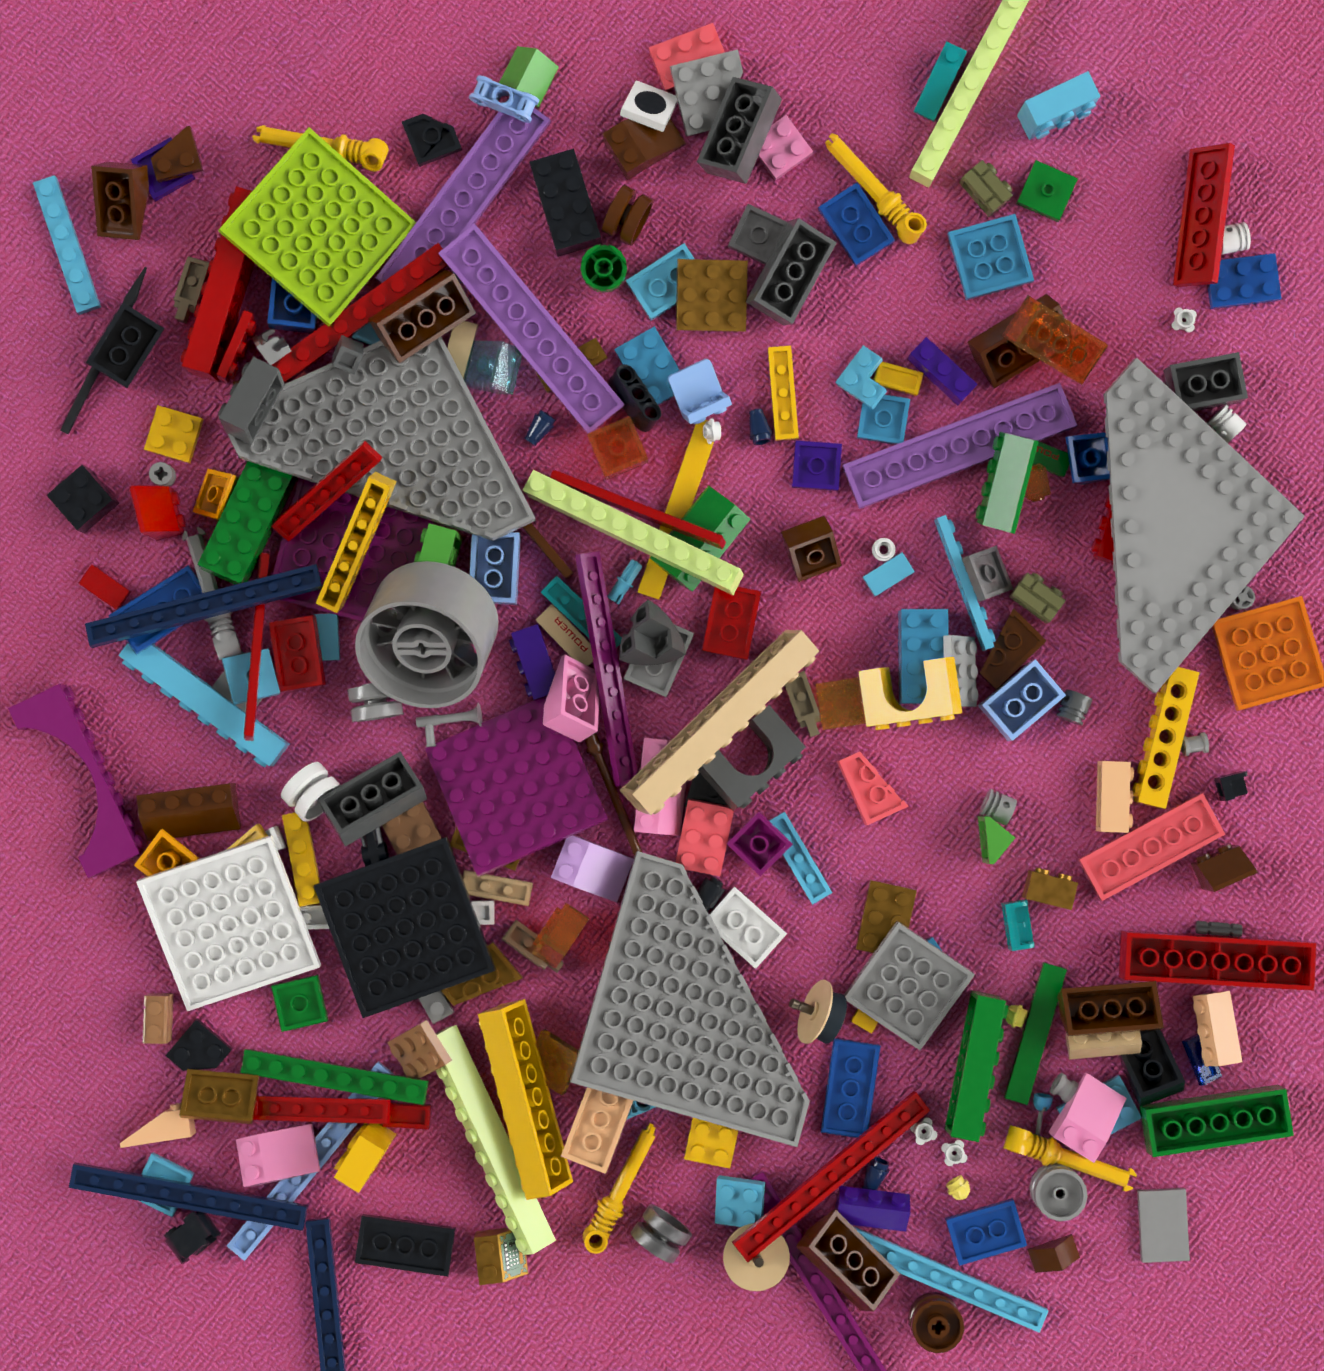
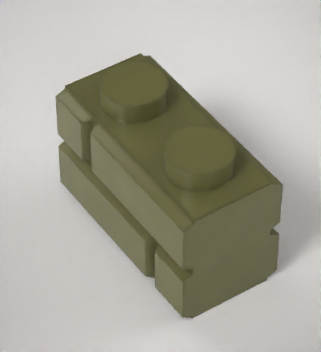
M981 160L961 178L959 184L984 213L991 217L1013 196L1011 193L1012 188L1005 180L1001 182L996 176L997 171L992 164H986Z
M1034 572L1032 574L1026 573L1008 597L1044 623H1050L1066 601L1061 597L1063 593L1054 586L1049 588L1043 584L1044 579Z

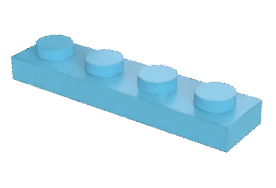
M783 812L769 820L793 843L783 856L811 904L813 905L832 893L831 889L787 814Z

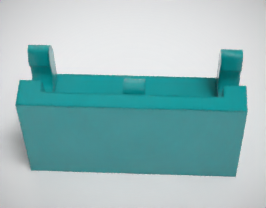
M1028 900L1001 903L1008 949L1010 951L1034 948Z

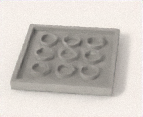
M896 921L844 996L847 1002L918 1050H921L975 974L908 927Z

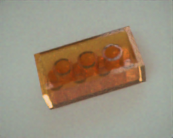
M1027 295L1002 334L1004 338L1081 385L1108 347V344L1029 295Z

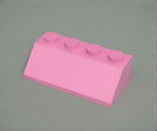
M644 738L641 769L671 740ZM686 782L681 786L682 790L676 796L669 797L664 802V808L657 814L649 815L636 809L634 832L681 836Z

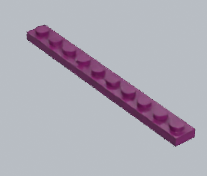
M596 551L577 554L575 558L615 786H623L638 772L600 552Z
M762 1170L749 1178V1180L765 1182L763 1215H765L781 1199ZM794 1224L782 1234L789 1248L790 1261L858 1371H887L833 1283L796 1247L803 1235L797 1225Z

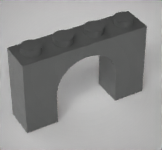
M770 705L749 721L748 725L764 743L768 752V762L761 774L749 776L738 772L719 750L714 753L716 756L710 763L703 764L698 769L701 775L733 811L738 807L743 810L753 801L750 797L755 792L761 794L770 786L767 782L772 777L778 779L785 773L786 769L784 767L789 762L792 765L803 756L801 751L806 748Z

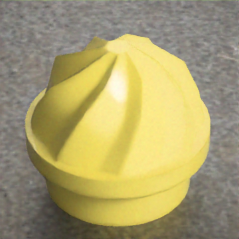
M1011 1005L1008 1007V1014L1005 1020L1013 1028L1016 1026L1022 1028L1028 1010L1023 1009L1022 1005Z
M962 1175L953 1178L946 1184L948 1188L947 1193L956 1200L966 1199L970 1192L968 1180L964 1179Z

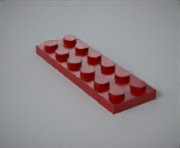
M1231 143L1190 149L1173 285L1176 287L1218 283L1235 145Z

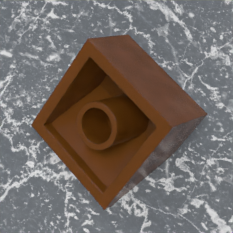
M825 516L781 532L798 582L842 566L833 530Z
M1231 843L1218 847V852L1210 855L1209 852L1196 857L1197 861L1191 863L1201 888L1216 892L1258 873L1242 848L1238 845L1231 846Z

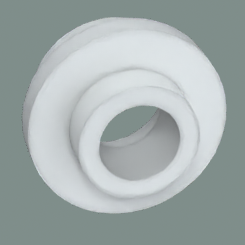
M880 538L874 542L872 554L879 561H888L895 554V545L890 539ZM880 546L887 547L888 551L886 554L880 553Z

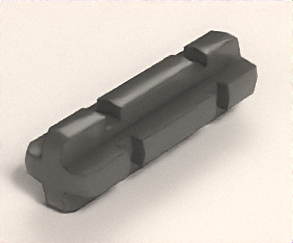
M1196 921L1195 932L1198 934L1208 933L1220 936H1229L1230 934L1233 937H1241L1243 927L1241 924L1231 923L1230 925L1229 923Z

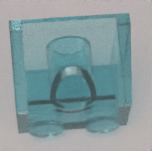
M474 341L464 378L467 387L496 394L513 395L522 354L515 346L503 341Z

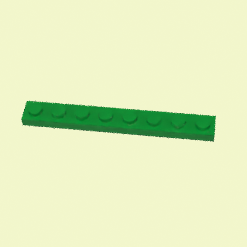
M251 1049L244 1050L240 1072L419 1105L425 1104L429 1083L428 1080Z

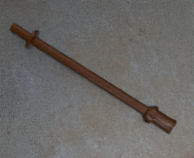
M594 733L584 739L587 746L586 752L587 754L590 753L595 759L635 857L636 851L642 852V849L603 757L604 744L603 742L600 743L597 733Z

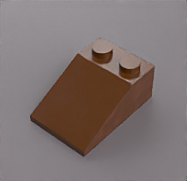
M671 118L664 132L626 119L602 133L605 146L627 180L686 145Z
M104 162L91 166L97 236L139 240L149 192L147 165Z

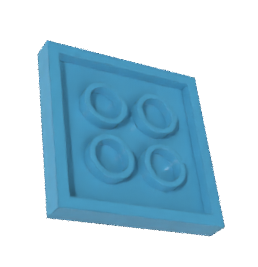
M1016 214L948 232L947 236L966 300L1034 281Z

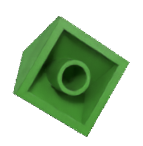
M517 46L499 83L537 97L539 103L535 107L539 108L559 66L537 48Z
M977 816L982 862L995 864L1015 837L991 817Z

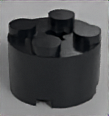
M193 1211L183 1219L185 1224H181L177 1228L175 1226L164 1234L165 1242L181 1264L188 1262L192 1254L197 1256L217 1240L216 1237L221 1236V1232L207 1213Z

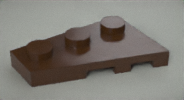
M1013 608L979 674L997 690L1047 640Z

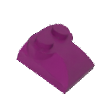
M758 811L727 842V845L761 876L793 843Z

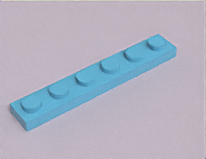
M54 175L33 182L76 312L80 315L101 308L57 177Z
M946 515L934 520L981 650L994 647L995 635L991 628H987L985 622L988 619L983 606H979L977 596L965 570L961 557L963 554L962 546L959 541H955L953 535L955 532L954 524L951 519H947Z

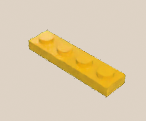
M791 346L768 347L775 441L798 439Z
M295 812L282 815L299 907L319 904L314 885L320 883L309 821H302Z

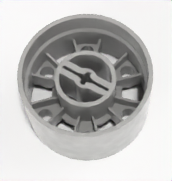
M429 561L403 565L390 572L383 579L362 620L355 640L358 663L366 677L376 688L401 703L420 708H440L460 702L476 688L496 639L499 621L495 604L486 589L476 579L456 567Z

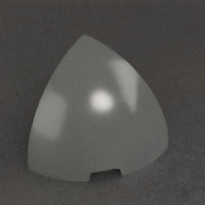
M650 600L644 602L631 618L633 626L630 632L623 634L619 659L630 664L648 666L668 663L686 655L682 638L671 619Z

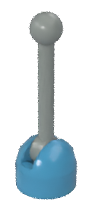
M1034 1093L1033 1105L1039 1111L1035 1132L1038 1136H1040L1043 1112L1051 1108L1053 1096L1045 1093Z

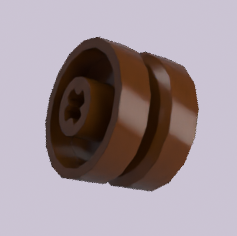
M624 184L619 189L608 209L603 222L602 232L614 236L621 230L620 240L632 246L649 217L654 199L642 194L635 200V189Z
M933 1292L920 1296L911 1305L908 1315L909 1327L917 1343L922 1348L933 1353H945L957 1346L964 1333V1321L954 1301L944 1294Z

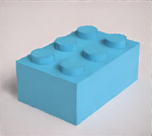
M1089 71L1026 100L1017 117L1029 140L1034 137L1041 139L1047 136L1051 129L1056 127L1058 130L1071 123L1070 120L1077 117L1081 120L1089 116L1091 110L1096 107L1100 94Z

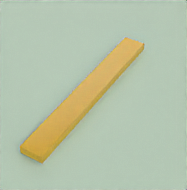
M708 420L696 424L665 511L666 514L682 519L693 505L714 442L708 444L707 439L703 436V426ZM660 525L659 530L670 534L671 529ZM650 557L637 593L660 600L668 574L652 561Z

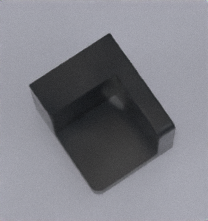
M1239 771L1214 778L1220 801L1232 800L1237 796L1248 793L1244 777L1248 776L1247 771Z

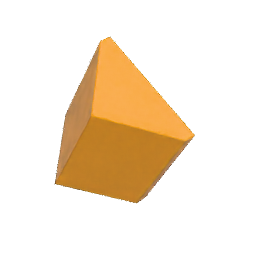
M207 469L193 512L219 521L239 478L233 474Z
M161 829L134 866L146 876H150L198 860L199 857L165 830Z

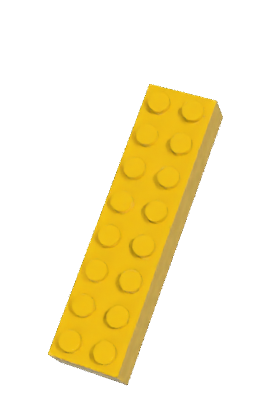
M521 999L503 1003L478 1014L479 1027L482 1030L485 1041V1050L488 1053L491 1064V1073L497 1086V1095L503 1109V1118L508 1128L509 1141L514 1151L515 1164L519 1170L521 1187L525 1193L526 1200L551 1196L571 1184L573 1179L568 1160L561 1157L564 1145L526 1000Z

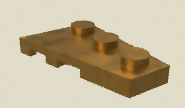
M494 942L488 948L496 967L495 971L441 990L453 1006L523 978Z

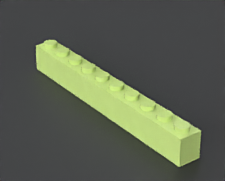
M1002 0L917 159L909 178L928 188L931 186L1029 0Z
M535 470L532 471L523 488V492L529 498L731 595H734L744 575L740 568Z
M457 1025L447 1027L437 1032L436 1035L452 1061L437 1069L436 1073L443 1080L446 1087V1095L455 1106L456 1117L462 1122L466 1130L465 1136L476 1152V1160L485 1171L486 1182L492 1187L496 1195L495 1201L498 1207L503 1210L506 1217V1225L515 1236L516 1247L523 1255L535 1254L556 1241L537 1198L526 1200L525 1193L521 1187L519 1170L515 1164L512 1145Z

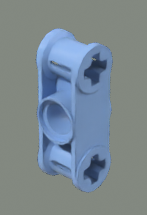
M477 76V85L474 92L469 95V99L472 102L510 115L522 122H531L532 118L530 116L535 105L539 103L537 97L497 83L485 76ZM502 96H509L508 101L500 103L499 99Z

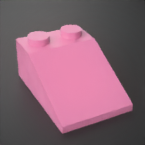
M564 654L561 656L544 704L543 725L577 742H581L598 732L599 691L594 669Z
M1085 1073L1078 1084L1074 1096L1066 1103L1049 1133L1055 1139L1094 1163L1106 1145L1127 1098L1090 1074Z
M313 1124L236 1139L243 1187H255L320 1171Z

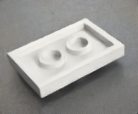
M735 886L709 914L719 931L720 937L755 969L787 934Z

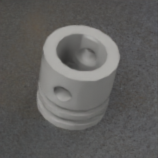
M989 789L979 814L990 816L994 821L1006 826L1014 813L1017 800L1002 793L999 795L998 791L994 792L993 789Z

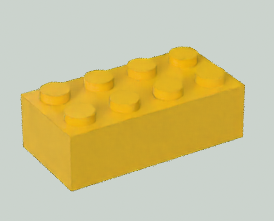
M364 1123L350 1141L347 1151H345L334 1167L337 1170L334 1178L359 1193L397 1134L387 1127H382V1124L368 1125Z

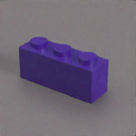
M927 337L907 358L957 406L978 385Z
M536 624L511 633L512 639L509 640L513 653L518 652L520 661L516 663L520 674H525L528 683H525L524 686L528 697L533 696V699L536 700L548 696L555 671L539 625Z
M839 1186L835 1210L851 1225L906 1232L911 1213L910 1194Z

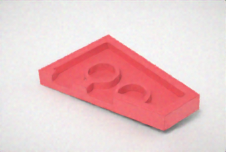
M861 752L854 753L837 761L865 826L909 807L894 792L895 790L878 774L879 772Z

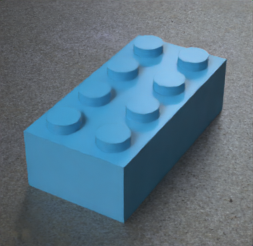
M901 609L898 611L899 704H922L924 701L927 684L923 661L944 658L943 636L949 635L948 609Z

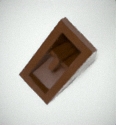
M1072 1234L1027 1249L1035 1273L1063 1271L1080 1258Z

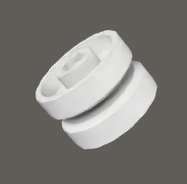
M314 762L302 768L288 781L281 792V798L288 806L295 807V813L302 821L308 822L323 813L318 798L341 786V784L334 777H328V771L321 763Z

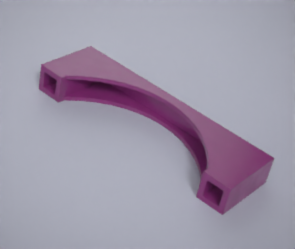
M58 684L8 708L18 730L36 729L60 739L69 745L88 767L97 792V820L90 843L84 854L78 858L87 877L92 878L143 854L145 844L139 834L136 835L134 831V820L129 813L126 814L123 807L125 804L120 792H116L113 786L115 780L110 771H106L103 765L105 759L101 751L96 750L93 744L95 741L93 733L90 729H86L83 723L85 720L83 712L79 707L76 708L74 704L75 695L72 689L64 684Z

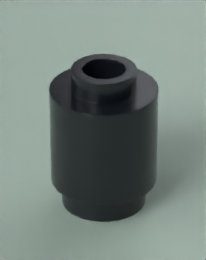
M714 876L711 879L706 877L697 890L707 912L710 908H714L725 891L722 888L724 883Z

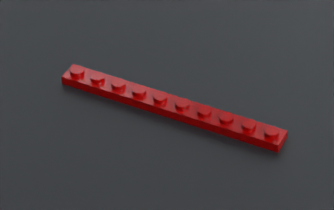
M439 243L435 244L343 310L329 327L324 324L293 346L291 352L272 364V366L280 370L284 384L335 348L341 335L349 338L370 323L368 321L369 318L448 267L438 254L443 250Z
M913 1091L733 1240V1245L747 1262L751 1261L930 1112L918 1093Z

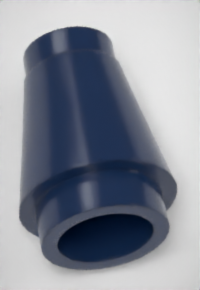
M754 409L750 411V440H753L754 445H763L771 442L773 433L763 410Z
M540 410L538 414L535 413L526 433L527 435L524 438L536 446L555 427L553 424L556 420L543 410Z
M877 1156L869 1161L862 1188L877 1190L890 1171L889 1162Z

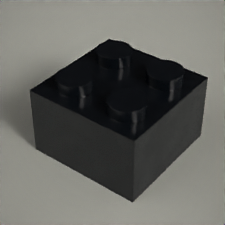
M84 465L78 467L47 494L48 498L73 527L84 534L119 504L117 499L91 469Z

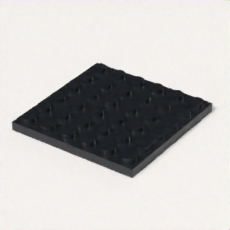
M448 837L314 885L362 1018L496 970Z

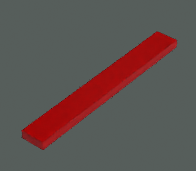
M553 470L550 478L602 503L722 550L726 544L725 539L720 534L556 470Z
M268 553L260 554L258 579L269 575L270 554ZM266 603L255 606L244 725L245 741H254Z

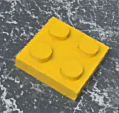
M157 405L144 450L190 464L204 419Z
M692 1117L684 1159L730 1169L738 1130Z

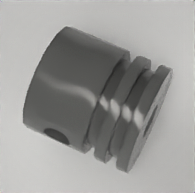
M1066 689V696L1062 698L1060 703L1062 707L1058 708L1060 712L1056 713V716L1082 726V720L1086 718L1084 715H1087L1093 699Z

